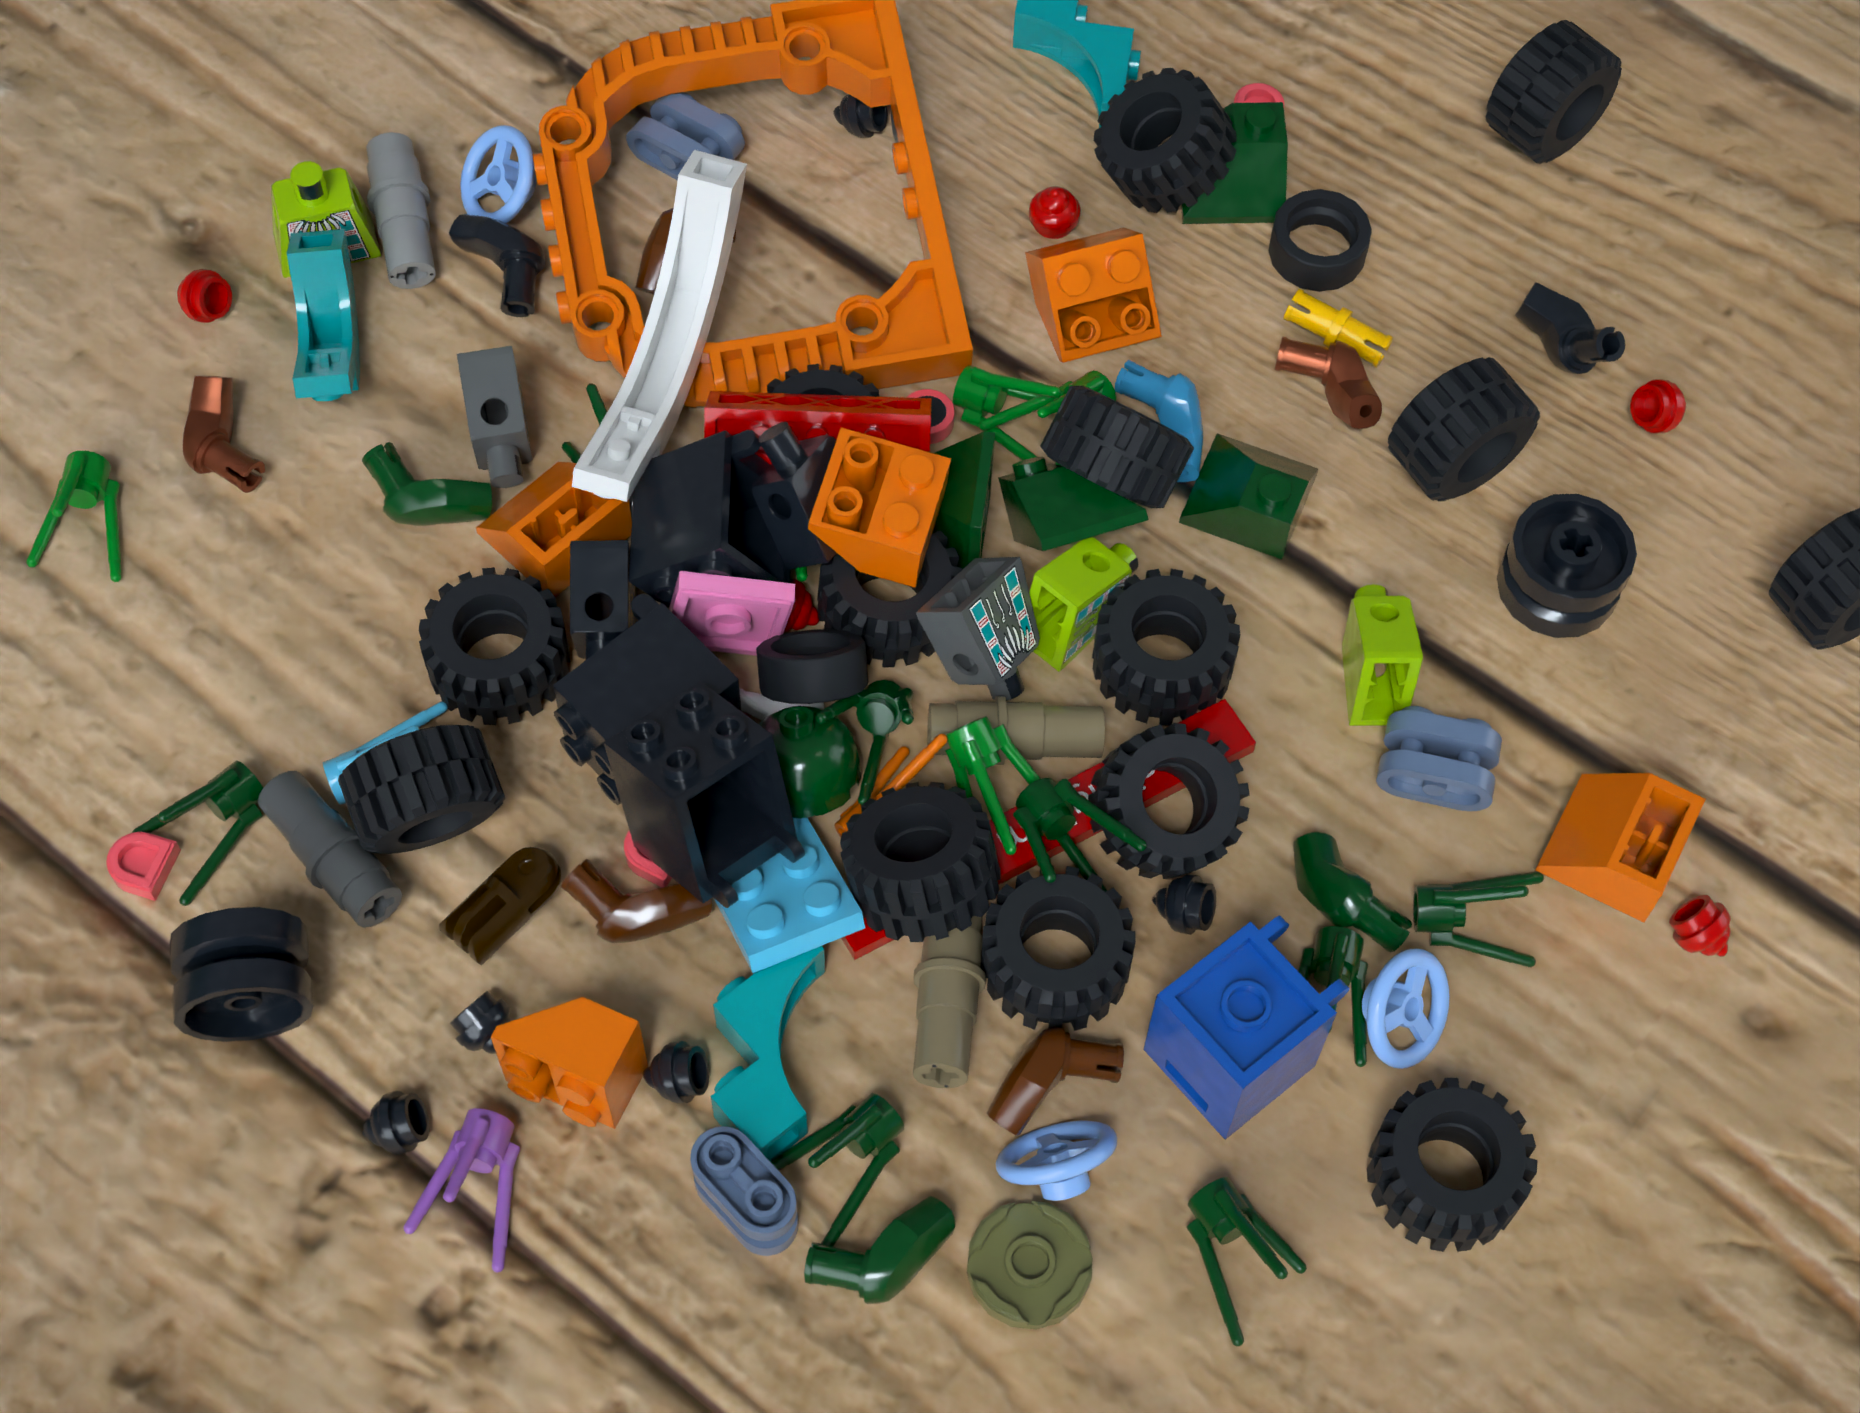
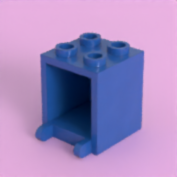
M1280 915L1260 930L1250 921L1157 994L1143 1050L1225 1140L1315 1067L1337 1014L1332 1006L1340 1001L1350 989L1341 979H1338L1319 994L1272 944L1289 927V924Z

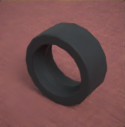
M1323 189L1302 191L1286 199L1276 212L1268 249L1272 265L1285 280L1299 288L1319 292L1339 289L1354 281L1363 269L1372 228L1364 210L1356 201L1339 192ZM1313 224L1327 226L1341 233L1350 243V248L1339 255L1325 257L1313 255L1297 247L1289 235L1291 231L1301 226Z
M833 629L794 631L764 640L756 648L759 688L762 696L772 701L789 704L831 702L862 692L868 685L866 644L862 636L848 631Z

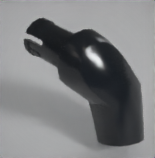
M470 214L459 215L454 220L449 231L452 241L465 252L492 260L503 271L504 282L500 306L501 311L512 317H527L529 313L533 314L535 311L536 275L545 268V255L541 246L525 233L497 219Z
M1537 282L1534 283L1515 315L1540 336L1550 360L1555 366L1573 374L1587 373L1597 362L1616 361L1624 353L1625 339L1620 331L1614 332V327L1595 329L1588 313L1580 303Z

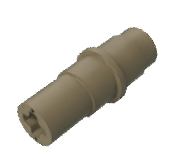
M996 696L994 702L955 701V704H929L928 745L939 734H947L970 722L987 716L992 729L1004 724L1011 742L1026 760H1041L1042 757L1102 758L1105 718L1104 710L1101 706L1043 705L1041 702H1006L1005 696ZM948 741L935 755H947L945 750L950 748ZM999 749L997 750V753L1001 759V762L995 765H1004L1005 759L1008 758L1002 752V750Z
M973 916L970 927L963 931L957 928L948 932L949 937L936 940L935 936L924 938L921 963L914 969L913 977L914 984L918 987L916 1008L918 1028L913 1076L924 1085L935 1088H955L964 1085L968 1081L972 1030L977 1019L978 996L985 989L986 975L981 969L982 917Z

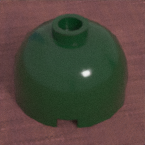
M793 706L784 708L765 717L759 723L760 726L773 735L792 818L801 819L824 815L843 806L851 798L850 789L856 783L859 786L861 781L860 759L852 732L838 717L823 724L817 723L815 717L823 709L816 707Z

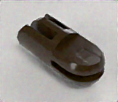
M538 846L525 847L518 850L439 924L440 931L451 940H454L455 944L463 951L469 953L470 957L478 964L483 965L554 896L561 886L560 866L549 851Z

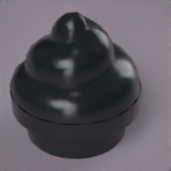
M848 94L842 98L840 106L834 109L833 114L838 123L843 125L849 133L860 138H869L874 135V132L884 130L888 118L887 105L870 108Z
M1186 874L1182 878L1174 879L1167 888L1160 889L1155 897L1152 898V901L1157 906L1160 915L1167 920L1171 929L1182 934L1191 935L1196 930L1206 931L1211 926L1216 910V890L1213 884L1203 883L1200 876Z
M488 991L484 992L450 1022L459 1033L455 1039L467 1050L478 1051L483 1049L487 1053L496 1054L491 1035L496 1026L511 1021L509 1018L510 1007L503 998L496 1001Z
M685 1041L670 1042L663 1047L661 1053L654 1056L651 1065L644 1070L643 1078L650 1087L656 1089L661 1097L677 1104L689 1103L693 1100L694 1096L703 1095L706 1092L709 1084V1064L706 1054L701 1047L690 1046Z
M401 1091L387 1093L372 1107L370 1117L364 1121L362 1134L373 1144L383 1147L392 1154L398 1155L411 1152L417 1147L419 1142L425 1141L429 1136L430 1122L427 1109L422 1099L415 1093L404 1094Z

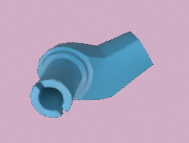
M1131 360L1126 361L1124 368H1121L1117 376L1115 392L1155 408L1160 424L1188 439L1194 450L1177 482L1195 481L1199 477L1203 446L1201 409L1195 385L1181 373L1168 378L1150 371Z

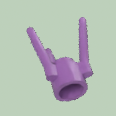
M481 1108L468 1110L461 1130L455 1131L447 1153L404 1224L403 1229L406 1234L415 1232L451 1172L449 1183L443 1194L446 1202L455 1200L469 1170L478 1173H491L494 1165H499L492 1269L496 1273L504 1269L513 1171L521 1149L519 1146L509 1142L515 1128L512 1121L491 1110Z

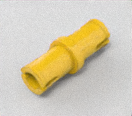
M1298 289L1292 301L1309 310L1310 313L1306 314L1289 305L1284 314V320L1291 321L1324 338L1323 345L1327 347L1330 346V342L1336 343V340L1344 342L1355 348L1360 358L1370 362L1376 368L1379 366L1384 358L1383 353L1367 346L1366 343L1371 342L1388 351L1393 340L1391 335H1386L1353 318V311L1345 307L1338 310L1305 293L1304 290Z

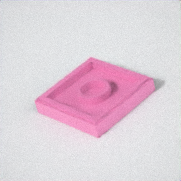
M679 571L669 610L710 651L757 656L756 648L764 640L784 633L795 602V584Z

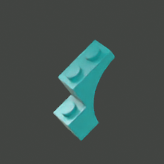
M1017 0L1013 48L1041 54L1072 72L1090 93L1096 106L1098 118L1102 111H1108L1110 108L1108 101L1114 94L1119 96L1125 90L1124 85L1127 84V80L1133 79V81H1137L1141 51L1132 50L1134 28L1086 22L1088 5L1079 4V0Z
M822 946L757 971L748 979L744 976L734 979L722 989L717 997V1002L713 1004L716 1027L749 1064V1067L746 1069L743 1066L732 1069L716 1084L714 1088L715 1093L711 1095L714 1118L721 1126L741 1131L769 1161L780 1156L808 1134L807 1113L789 1087L782 1067L781 1048L784 1033L795 1006L808 988L825 973V955Z

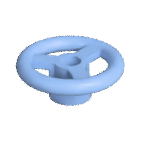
M507 125L493 127L484 132L471 147L464 162L460 182L461 199L467 214L494 218L503 223H508L532 197L536 188L533 151L528 139L520 130ZM496 144L493 161L486 168L485 174L477 178L484 156ZM512 146H514L517 152L518 161L510 159ZM489 192L499 195L505 205L495 212H486L479 205L478 198Z
M1407 949L1392 957L1382 968L1377 978L1368 984L1363 995L1362 1012L1367 1022V1033L1371 1047L1383 1063L1393 1068H1409L1424 1060L1436 1046L1446 1024L1450 999L1447 975L1440 961L1432 953L1424 949ZM1408 969L1406 981H1397L1398 978ZM1426 974L1431 987V1008L1428 1020L1423 1013L1424 1003L1421 996ZM1398 1026L1409 1028L1416 1039V1042L1405 1050L1395 1049L1387 1037V1033Z
M1079 1120L1049 1125L1031 1131L1009 1143L996 1159V1170L999 1176L1007 1182L1019 1185H1040L1042 1196L1046 1200L1058 1201L1069 1199L1089 1189L1091 1182L1088 1171L1102 1164L1113 1154L1117 1146V1135L1110 1126L1097 1121ZM1076 1139H1089V1140L1076 1141V1142L1070 1141V1140H1076ZM1038 1149L1037 1155L1020 1165L1015 1164L1023 1156Z

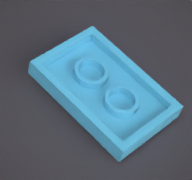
M793 818L797 839L805 851L804 857L792 863L782 854L778 853L731 885L738 895L736 903L729 908H725L715 900L752 973L866 928L859 905L808 818Z

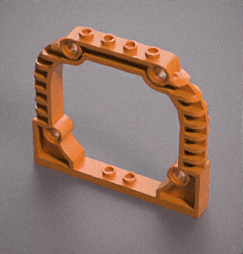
M795 0L770 4L771 16L752 19L749 16L742 17L740 21L721 24L720 21L710 22V26L690 29V26L679 27V31L660 33L659 31L649 32V36L633 41L628 39L619 43L620 47L601 58L599 56L591 63L592 67L584 74L575 89L573 84L568 93L566 105L552 108L542 117L539 123L542 153L532 155L538 186L548 184L550 198L541 199L540 203L545 230H556L558 244L548 246L553 277L564 276L566 291L556 292L561 324L572 323L577 346L586 358L604 362L610 360L617 372L625 378L645 327L635 293L623 281L607 275L592 186L604 177L611 164L612 148L609 137L611 127L637 105L669 94L781 78L784 85L790 91L800 95H811L820 92L828 85L848 93L870 108L891 105L898 142L892 143L895 170L897 175L906 173L908 188H902L904 211L907 220L916 219L924 260L910 262L900 278L878 299L869 295H855L847 298L839 305L836 312V321L832 323L724 342H706L684 403L685 407L696 408V406H705L710 391L767 393V385L775 378L783 382L785 380V372L794 368L799 373L806 372L807 365L819 364V370H829L831 365L842 366L843 374L849 375L852 371H855L863 376V385L873 383L877 389L960 376L966 366H972L973 347L895 0ZM802 57L812 58L810 60H799ZM567 139L576 140L570 144H560ZM597 322L610 323L607 328L602 330L589 328ZM857 327H867L873 330L872 333L867 335H857L851 331Z

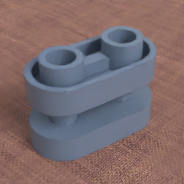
M685 92L669 94L658 98L650 108L652 118L642 117L626 135V141L630 150L639 160L678 180V174L694 150L734 160L745 147L741 126L734 118L707 108Z
M1420 706L1405 707L1388 717L1384 744L1390 751L1385 752L1380 757L1376 782L1382 790L1397 797L1461 811H1480L1492 804L1496 779L1489 770L1496 767L1499 763L1502 737L1487 722L1474 718L1460 720L1437 715L1429 709Z
M721 1126L709 1129L701 1134L695 1141L690 1155L695 1187L700 1199L750 1252L762 1256H771L786 1250L793 1243L798 1232L797 1202L792 1185L741 1131Z

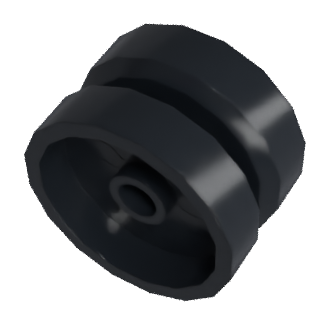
M1553 494L1532 503L1518 518L1510 543L1507 545L1497 575L1500 599L1512 617L1531 631L1550 637H1580L1599 629L1613 613L1620 599L1621 592L1626 587L1632 574L1637 557L1633 532L1619 513L1602 501L1580 494Z
M228 908L204 913L187 920L171 933L169 944L171 973L178 979L174 984L172 994L174 1025L182 1033L202 1040L221 1042L251 1041L282 1034L299 1027L311 1017L314 1006L312 981L309 974L304 970L309 959L308 932L306 925L299 917L282 910L269 908Z

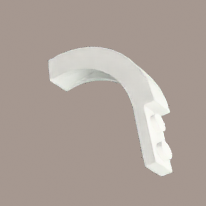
M694 150L678 174L675 203L666 250L643 333L615 400L574 467L572 487L592 492L602 498H614L627 502L651 458L662 454L686 401L712 324L735 233L747 167L746 163Z

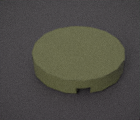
M1031 1201V1203H1020L1017 1205L1014 1202L1000 1206L981 1221L969 1244L967 1276L973 1295L990 1316L1011 1327L1037 1330L1060 1323L1080 1306L1090 1287L1093 1258L1090 1252L1091 1247L1086 1232L1069 1213L1048 1202Z

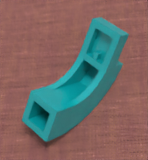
M345 229L291 233L287 259L294 291L298 326V353L292 378L296 399L312 397L316 401H332L340 398L343 394H352V391L359 390L360 381L357 308Z

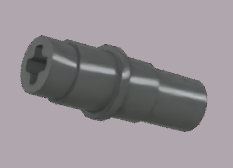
M287 771L279 774L266 784L258 798L259 807L287 839L293 853L306 867L305 874L311 884L320 889L324 888L339 908L348 912L358 926L363 928L372 927L390 917L401 902L402 892L390 878L388 870L374 853L362 849L356 830L351 828L338 811L330 808L301 773Z

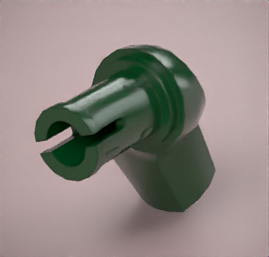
M387 442L384 447L382 444L377 445L368 451L362 459L364 466L376 480L385 496L383 512L399 524L427 526L486 520L491 513L492 489L490 483L452 479L415 480L391 442Z
M1311 832L1298 837L1293 842L1298 890L1332 924L1346 928L1353 926L1371 937L1372 940L1389 952L1397 950L1405 942L1410 933L1406 929L1412 927L1411 920L1382 903L1381 900L1373 896L1370 881L1344 868L1337 842L1331 835Z
M929 1196L895 1218L880 1234L874 1244L868 1247L866 1252L840 1249L813 1242L806 1257L805 1283L858 1291L859 1297L864 1298L866 1304L888 1302L914 1279L924 1265L953 1234L955 1229L953 1212L945 1203Z

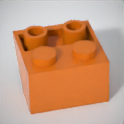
M1123 227L1025 252L1035 304L1060 362L1063 363L1162 337L1143 233Z
M841 428L808 523V529L858 571L915 588L945 495L951 458Z
M557 462L476 527L477 534L526 578L531 575L539 580L542 591L549 589L555 597L570 586V541L626 540L631 536L632 519L629 499L625 502L614 498H602L592 492L572 487L573 471L577 463Z
M1652 773L1581 774L1535 871L1645 923L1666 888L1706 799Z
M584 997L498 1025L491 1035L505 1080L508 1082L507 1086L512 1092L535 1103H539L542 1098L563 1106L562 1111L569 1118L588 1127H595L597 1122H600L615 1129L643 1077L644 1070L648 1067L639 1021Z

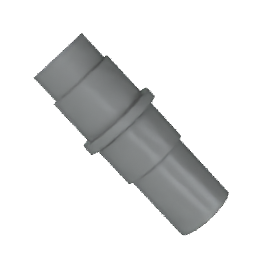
M383 133L373 137L366 147L369 161L367 171L370 183L367 202L369 210L375 215L378 234L382 239L389 282L402 289L419 288L429 284L436 275L429 238L430 224L427 213L430 194L428 187L422 182L418 159L414 155L412 140L401 133Z

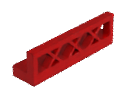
M710 391L704 407V438L724 430L731 435L745 430H752L761 436L772 426L787 422L799 441L826 434L835 437L837 440L840 429L845 428L930 452L932 398ZM761 446L755 454L771 465L770 459Z

